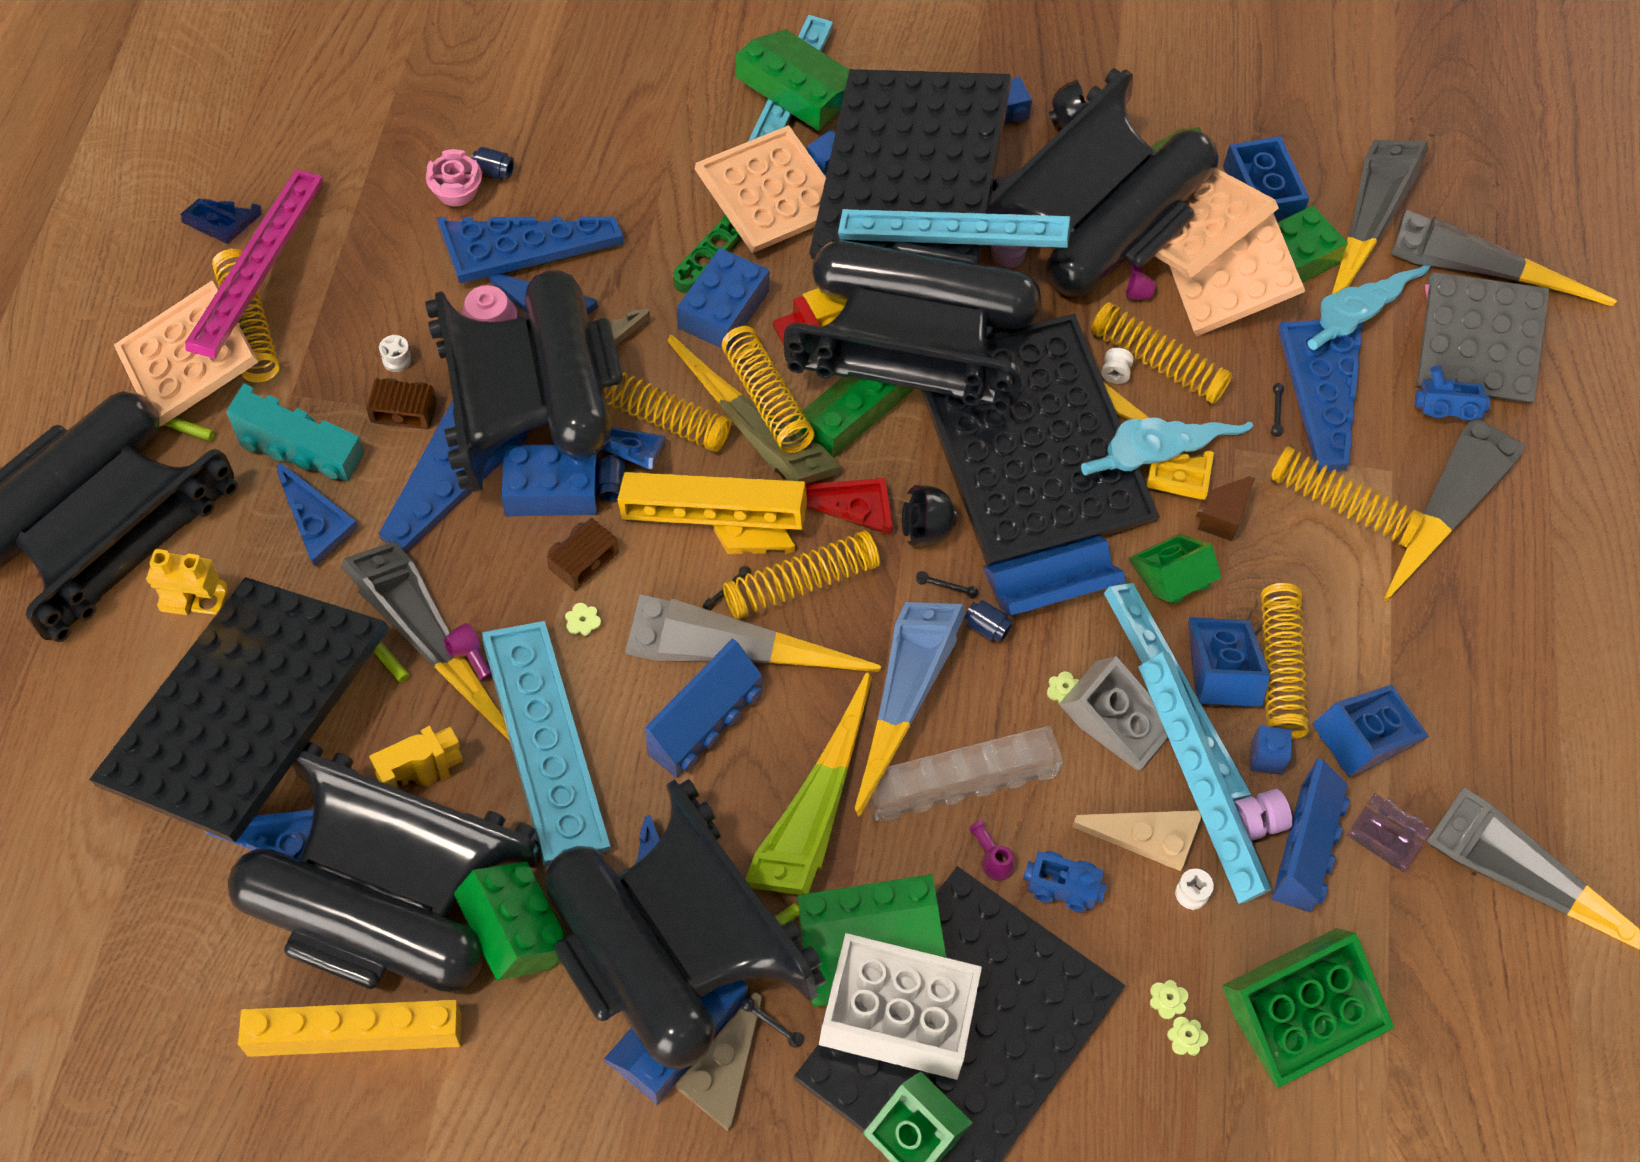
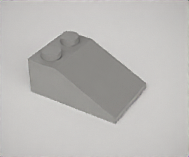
M1117 656L1095 661L1059 703L1079 728L1137 771L1145 766L1168 738L1150 694Z

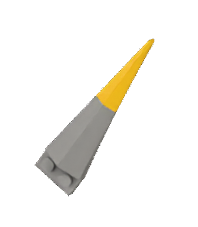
M641 594L638 599L625 653L653 661H711L733 638L754 663L818 666L879 672L882 668L879 664L672 598L668 601Z

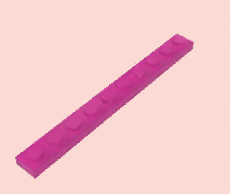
M295 169L186 339V351L214 359L217 357L322 187L323 176Z

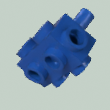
M1440 365L1430 368L1432 380L1423 379L1421 390H1417L1415 394V407L1421 408L1423 414L1437 418L1456 416L1464 420H1473L1475 418H1482L1483 413H1487L1490 407V397L1486 395L1482 384L1455 382L1452 379H1445L1442 366Z
M1038 851L1035 862L1028 861L1023 878L1024 881L1029 882L1027 891L1034 893L1033 897L1036 900L1045 903H1051L1053 899L1066 902V907L1075 912H1085L1086 908L1092 910L1096 901L1102 903L1107 883L1101 882L1104 870L1096 868L1094 864L1087 861L1075 862L1064 859L1062 855L1052 851L1045 853ZM1043 877H1049L1052 881L1043 879Z

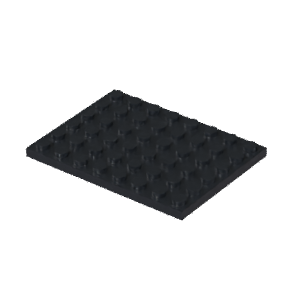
M850 69L810 247L811 259H814L821 247L827 243L840 241L838 230L843 209L988 214L1012 82L1011 74ZM844 240L893 249L894 244L897 243L892 241ZM905 242L972 254L977 258V264H979L982 245Z
M1075 313L1030 324L1021 329L1006 330L986 335L987 347L991 357L1013 362L1021 370L1019 398L1016 404L1010 406L1009 410L1004 412L997 411L993 408L992 404L982 402L976 406H969L962 399L955 398L952 395L921 390L988 567L1093 539V537H1103L1155 523L1159 519L1158 512L1139 468L1132 471H1123L1118 468L1107 469L1088 475L1082 473L1081 465L1083 463L1105 458L1108 455V445L1115 437V433L1121 423Z
M245 577L89 780L96 787L236 843L390 628L384 620Z
M957 866L936 893L946 958L982 967L964 1060L958 1079L818 1044L796 1072L794 1080L864 1133L901 1084L921 1071L973 1122L955 1146L939 1162H1001L1123 991L1125 985Z

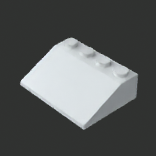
M845 933L822 1025L819 1045L957 1080L964 1060L982 967Z

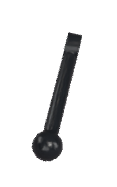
M1276 383L1273 386V392L1275 393V418L1271 434L1274 437L1281 436L1284 430L1280 425L1281 393L1284 391V386L1281 383Z
M748 566L740 567L739 573L732 581L736 584L738 577L745 578L746 574H751L750 568ZM723 588L712 598H708L702 607L711 611L715 603L724 596Z
M920 571L916 575V582L920 585L931 583L966 593L970 598H975L978 595V589L974 586L967 588L928 577V574L924 571Z
M751 998L742 1000L741 1007L744 1011H751L787 1037L790 1046L796 1048L803 1043V1036L799 1032H790L756 1007Z

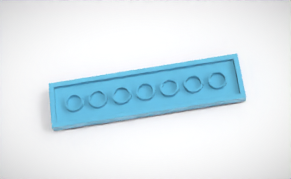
M545 621L482 632V641L533 828L537 831L535 835L544 867L549 866L550 862L561 851L575 846L593 847L602 854L609 852L610 843Z

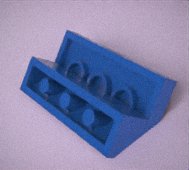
M1100 536L989 567L987 565L983 566L999 607L1010 616L1126 582L1124 571L1111 563L1108 541Z

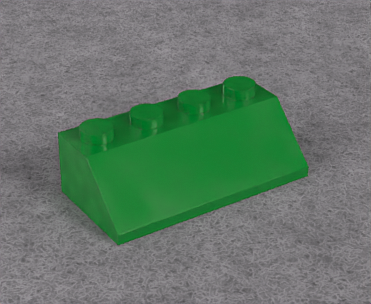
M850 376L842 377L803 409L802 414L806 416V421L810 423L814 430L813 441L823 446L834 458L912 392L913 388ZM796 415L793 419H791L790 423L796 421L799 418V415ZM802 428L799 433L805 434L807 428Z

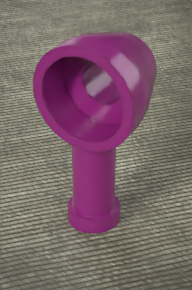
M1130 261L1132 265L1131 277L1126 289V298L1132 300L1151 299L1155 290V281L1143 274V266H1135Z
M467 623L455 628L444 639L447 653L451 657L468 656L478 673L479 680L484 681L492 676L491 670L479 651V640L473 628Z
M983 820L969 827L970 832L975 835L985 852L982 860L984 873L990 879L996 881H1003L1011 877L1016 867L1014 854L1005 846H996L986 830ZM1003 855L1006 861L999 862L995 856Z

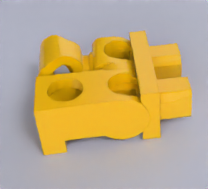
M154 550L146 580L148 584H151L152 588L156 589L160 597L157 604L161 612L188 615L191 607L192 612L216 615L224 605L227 595V584L219 579L217 571L213 569V560L200 558L196 554L178 555L170 554L167 550ZM212 596L217 598V603L213 608L203 609L200 607L202 599H210Z
M428 726L421 730L422 735L411 736L370 755L369 759L377 780L399 789L397 781H400L403 786L407 785L409 780L414 781L419 786H429L435 783L438 778H440L441 782L450 778L448 768L463 762L462 755L458 749L460 747L459 741L452 728L448 727L434 734L431 727Z

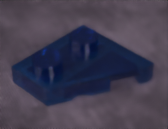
M198 198L180 215L182 223L229 244L262 215L261 206L258 204H252L251 209L235 207V202H216L210 199Z

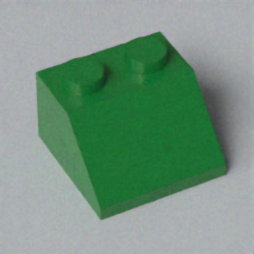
M1177 534L1129 557L1130 563L1153 596L1169 603L1179 602L1185 598V595L1195 590H1204L1210 587L1212 582L1221 578L1212 544L1183 534Z
M920 1071L901 1084L863 1134L891 1162H939L955 1146L973 1122Z

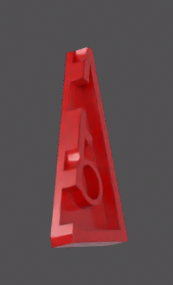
M885 478L805 484L807 508L887 534L892 533L893 525Z

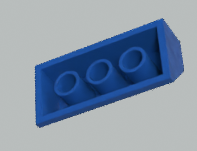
M732 638L645 727L648 756L676 778L683 771H690L697 763L698 756L706 748L708 750L711 749L719 740L720 733L727 726L732 727L739 720L741 711L748 704L753 705L763 692L761 673L736 640Z
M1316 759L1301 784L1292 818V827L1289 830L1271 900L1309 913L1317 902L1322 904L1325 899L1328 885L1324 884L1323 881L1325 873L1330 874L1335 861V855L1330 853L1332 845H1337L1340 839L1342 826L1338 825L1340 816L1345 815L1350 799L1345 797L1348 784L1322 759Z
M742 980L722 986L700 998L711 1014L715 1024L714 1038L741 1007L742 1000L748 998V985ZM632 1027L604 1058L608 1065L657 1105L690 1067L688 1066L683 1069L663 1067L648 1054Z

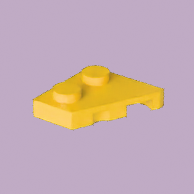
M1206 451L1203 457L1189 458L1188 454H1182L1167 461L1151 463L1146 484L1147 488L1205 500L1209 488L1214 452Z
M714 525V532L727 554H743L744 552L766 554V550H785V554L795 552V545L785 529Z

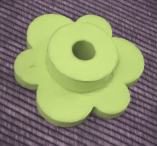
M584 603L575 604L572 611L565 614V619L568 621L566 627L571 634L580 632L581 635L587 636L591 633V630H595L601 625V619L597 616V609L593 606L587 607Z
M1061 672L1058 677L1053 676L1049 679L1050 687L1047 690V696L1051 700H1058L1060 703L1079 680L1073 679L1072 674L1069 672Z
M1172 980L1166 981L1165 984L1155 983L1152 985L1150 993L1153 998L1150 1000V1006L1158 1010L1159 1015L1163 1019H1171L1175 1013L1181 1015L1185 1012L1186 1007L1184 1003L1188 1000V992L1184 988L1177 987L1176 983Z
M1177 1017L1174 1020L1173 1028L1168 1031L1167 1036L1169 1040L1173 1041L1172 1049L1176 1054L1184 1055L1188 1052L1190 1055L1195 1056L1199 1053L1200 1047L1207 1044L1208 1035L1205 1031L1200 1030L1201 1024L1199 1021L1191 1020L1189 1022L1185 1017Z

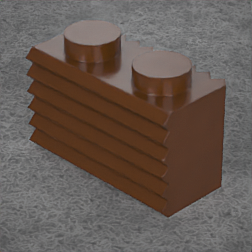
M376 378L366 407L370 422L430 429L436 405L434 388L424 382L409 384L408 382H399L393 378H386L385 380Z
M590 518L584 524L580 522L574 526L570 536L564 542H556L549 549L547 555L548 568L576 591L592 575H595L601 567H604L610 559H613L618 554L617 538L600 525L598 521H595L594 518Z

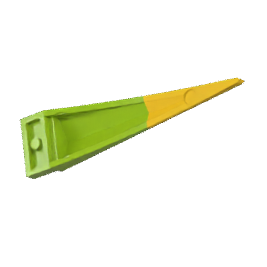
M868 672L864 675L838 727L804 784L774 828L756 850L745 878L751 888L796 895L809 893L816 871L821 869L859 730L872 677Z

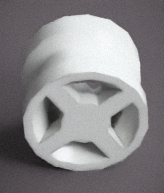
M391 335L380 342L379 350L383 365L387 370L401 372L411 365L412 358L408 342L404 337Z
M1109 349L1105 354V364L1101 372L1102 377L1114 384L1127 382L1131 374L1130 367L1133 364V355L1126 349Z
M1195 868L1186 871L1176 886L1175 895L1178 902L1187 909L1195 910L1203 907L1213 892L1214 884L1212 878L1201 869Z

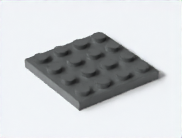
M1433 272L1430 275L1415 387L1421 388L1423 379L1432 380L1430 368L1440 365L1442 366L1445 379H1452L1455 382L1482 384L1486 395L1490 398L1533 403L1536 393L1549 288Z

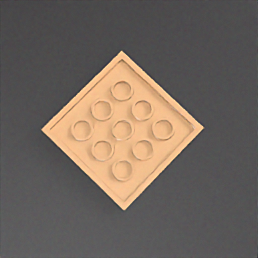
M789 125L696 163L695 171L752 254L815 227L826 177Z
M1216 168L1212 176L1185 201L1187 205L1194 209L1195 216L1155 257L1191 278L1279 209L1275 199Z
M1274 213L1193 277L1189 278L1170 266L1196 337L1305 292Z
M210 281L114 344L136 392L147 397L157 409L159 427L258 363L238 323L215 359L186 351V339L219 289L213 281Z

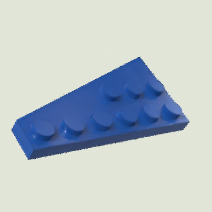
M437 217L438 227L459 284L624 244L623 235L615 217H580L577 221H562V217H551V221H536V217H492L488 221H473V217H462V221H447V217Z
M1320 320L1280 322L1278 327L1314 463L1317 460L1319 461L1316 468L1317 472H1321L1325 465L1328 466L1326 472L1333 471L1334 469L1336 471L1346 470L1349 464L1352 437L1351 425L1354 417L1353 405L1356 397L1359 367L1358 355L1361 346L1360 335L1363 322L1359 323L1352 333L1330 339L1315 350L1309 348L1308 340L1324 330Z
M453 401L379 532L382 541L386 544L395 541L405 553L473 490L472 487L460 489L456 472L464 470V467L452 470L448 458V452L458 448V445L448 446L444 429L455 427ZM527 431L511 438L493 453L486 465L483 480L503 462L504 445H521L528 438Z

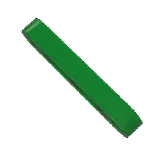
M726 215L674 270L673 285L679 292L687 293L708 265L698 264L695 261L697 258L706 257L711 260L719 248L731 252L742 240L734 227L731 229L732 223ZM716 239L725 240L727 244L722 247L714 246L712 242Z

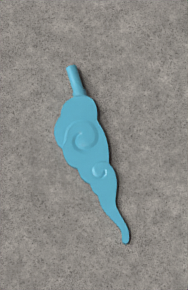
M1423 265L1414 270L1396 273L1390 278L1376 283H1366L1360 287H1347L1335 294L1326 296L1320 306V324L1324 330L1308 340L1309 348L1315 350L1330 339L1352 333L1359 323L1379 313L1385 303L1392 302L1399 297L1408 281L1428 273L1431 266Z
M1156 417L1144 420L1130 419L1123 422L1117 429L1115 437L1108 445V455L1105 458L1083 463L1081 470L1084 475L1116 468L1123 471H1132L1139 468L1142 464L1167 461L1183 451L1199 450L1220 435L1244 434L1253 427V423L1247 422L1240 426L1216 422L1198 425L1185 424L1180 421L1166 422Z

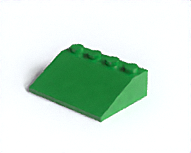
M784 29L755 38L736 53L735 77L816 130L819 131L841 111L850 69L790 31Z
M933 874L797 895L804 949L809 946L814 948L822 963L818 967L826 980V983L816 988L818 996L812 999L813 1007L828 1005L845 933L946 958Z
M1335 928L1221 985L1234 1018L1275 1087L1278 1088L1394 1028L1356 932Z

